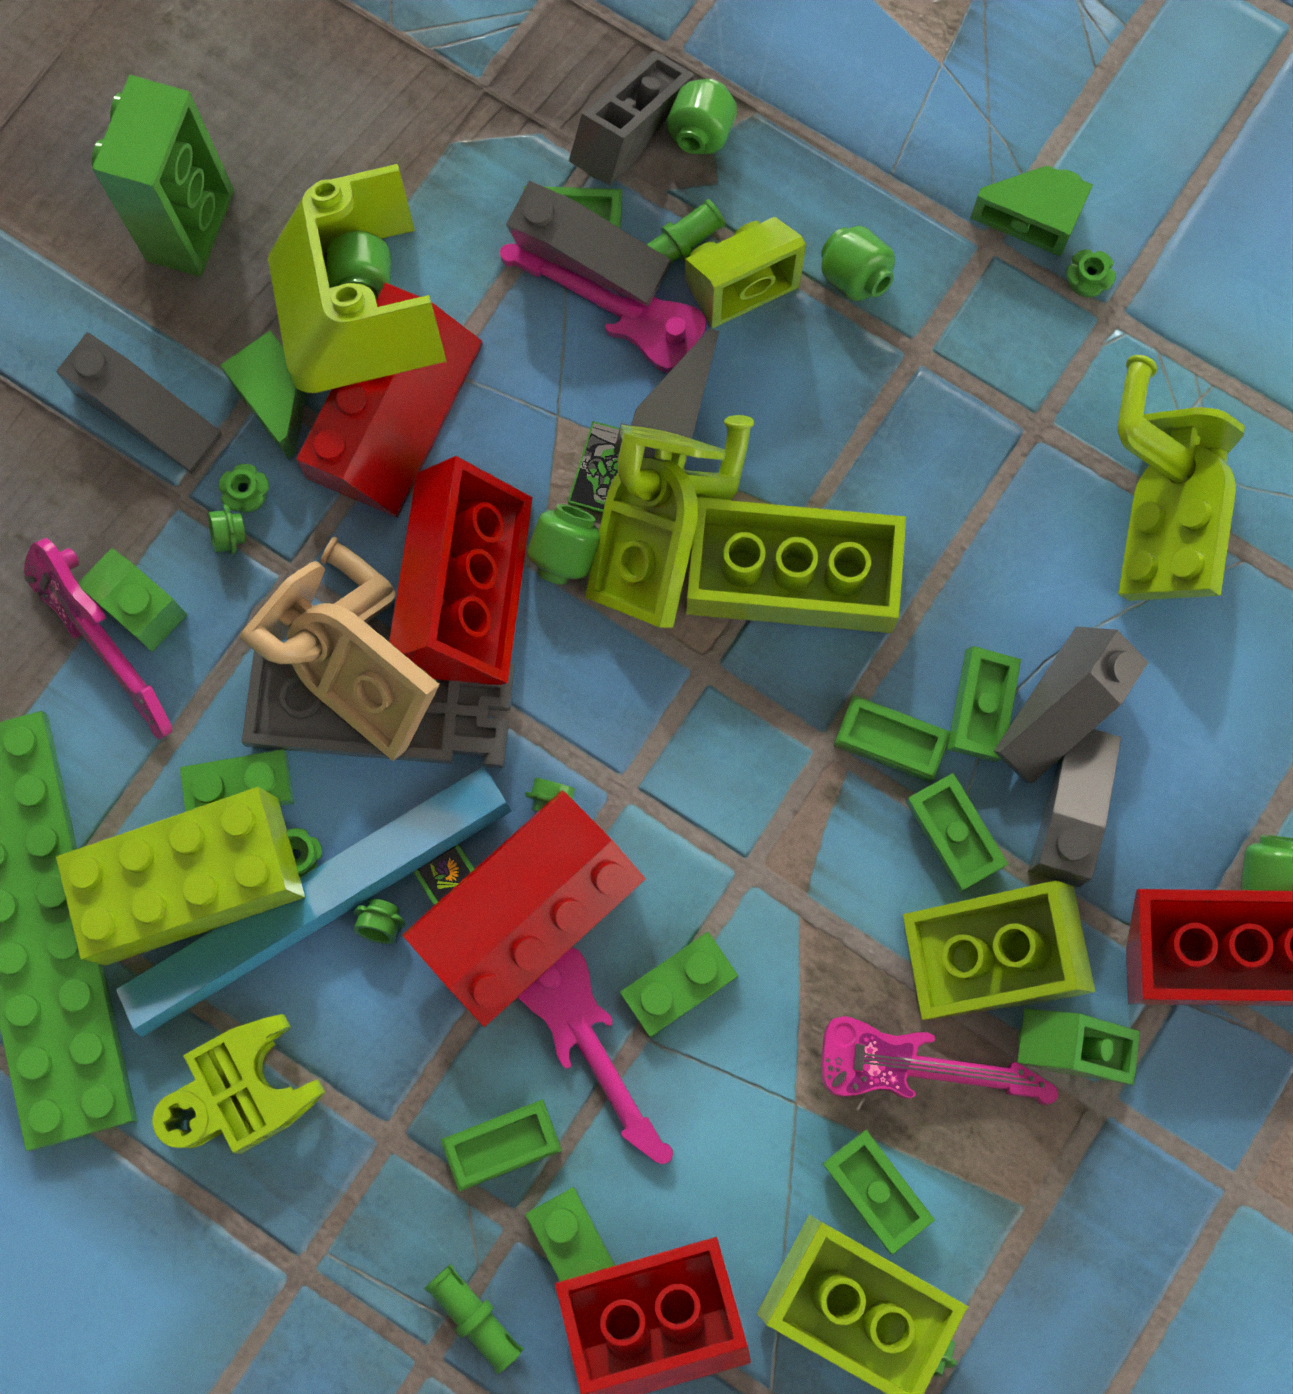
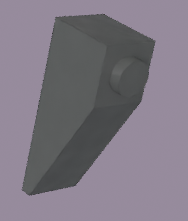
M653 51L582 113L569 162L587 172L591 177L599 179L610 186L634 164L669 115L680 88L689 81H693L695 74L660 53Z
M530 180L506 223L519 248L648 307L671 265L669 258L578 202Z
M709 329L636 408L631 424L621 423L613 453L619 454L622 442L620 430L622 425L652 428L692 439L719 331ZM645 447L643 458H654L656 449Z
M88 332L56 370L57 374L74 395L191 474H193L222 436L221 431L129 359Z
M1076 626L994 752L1025 782L1033 783L1123 703L1149 662L1116 629Z
M1093 729L1058 760L1028 872L1075 887H1080L1092 880L1106 829L1121 737Z

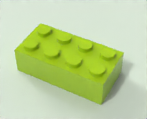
M697 497L698 519L692 543L686 615L881 633L893 632L899 619L906 516Z
M259 787L56 856L81 960L106 966L305 898L279 800Z

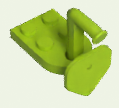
M1130 356L1126 361L1127 373L1123 387L1117 433L1125 449L1149 464V466L1141 475L1133 496L1118 595L1128 601L1221 596L1236 494L1235 478L1227 464L1228 453L1244 436L1245 426L1230 414L1207 407L1144 414L1149 381L1157 373L1158 367L1156 362L1147 356Z
M733 415L725 418L724 425L727 427V436L724 449L662 430L627 425L621 426L620 436L622 442L618 456V473L607 493L599 529L600 543L592 562L585 598L659 628H673L697 525V497L732 500L734 495H736L748 449L750 428L755 423L753 418L744 415ZM645 447L656 449L654 458H643ZM686 456L721 460L719 473L683 470Z

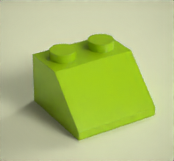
M772 217L762 223L751 221L740 227L734 236L717 244L715 242H707L694 249L690 256L685 258V281L701 311L706 316L711 329L799 288L806 243L800 234L778 218Z

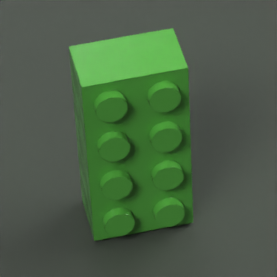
M129 74L123 92L117 93L112 101L110 110L111 122L105 137L98 140L94 146L91 158L92 170L147 262L202 277L233 196L234 188L190 91Z

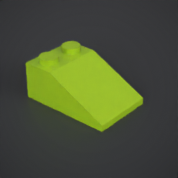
M1055 880L903 914L922 1020L1037 1004L1096 992L1074 886Z
M809 1214L756 1314L767 1326L886 1394H924L969 1306Z

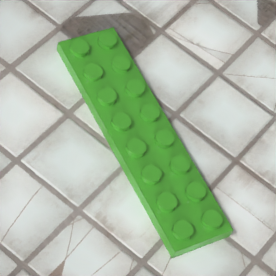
M43 711L0 722V1030L26 1151L38 1150L138 1121L104 966L81 960L58 868L56 856L78 848L49 717Z

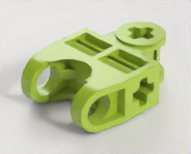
M285 1014L266 1017L229 1029L183 1055L195 1080L162 1098L155 1107L152 1116V1126L161 1142L175 1148H197L223 1134L232 1152L242 1154L288 1128L325 1095L326 1092L319 1079L293 1090L291 1086L284 1089H275L264 1077L263 1061L268 1051L275 1046L273 1040L291 1029ZM181 1108L183 1110L195 1111L196 1117L189 1122L191 1132L176 1129L175 1123L182 1119Z

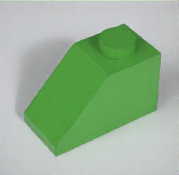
M1046 165L982 187L976 198L970 219L1061 257L1093 184L1083 181L1073 171L1066 169L1057 170Z
M268 331L220 366L230 384L287 459H289L297 451L307 392H303L294 386L286 365L283 345L280 344L271 331Z
M113 548L78 582L81 589L151 652L187 616L186 612L170 595Z
M1024 1009L1023 1024L1018 1035L1019 1055L1017 1063L1052 1072L1134 1085L1140 1031L1080 1013Z

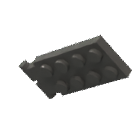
M254 651L242 735V744L245 747L390 759L315 696L301 681L292 664L270 662ZM510 663L508 683L503 685L434 679L440 685L407 750L395 760L453 764L454 754L484 757L483 766L504 768L509 722L501 719H490L489 716L490 710H510L515 665Z

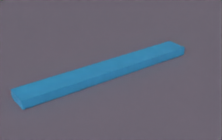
M484 766L301 876L300 880L305 898L218 927L117 988V994L133 1030L142 1038L512 812Z

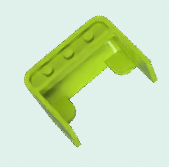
M398 164L331 180H321L315 183L305 192L269 252L268 263L286 365L294 386L303 392H322L447 362L430 295L378 307L373 291L365 285L347 283L332 288L329 287L323 253L327 252V248L334 238L355 230L366 231L377 235L380 239L415 231Z

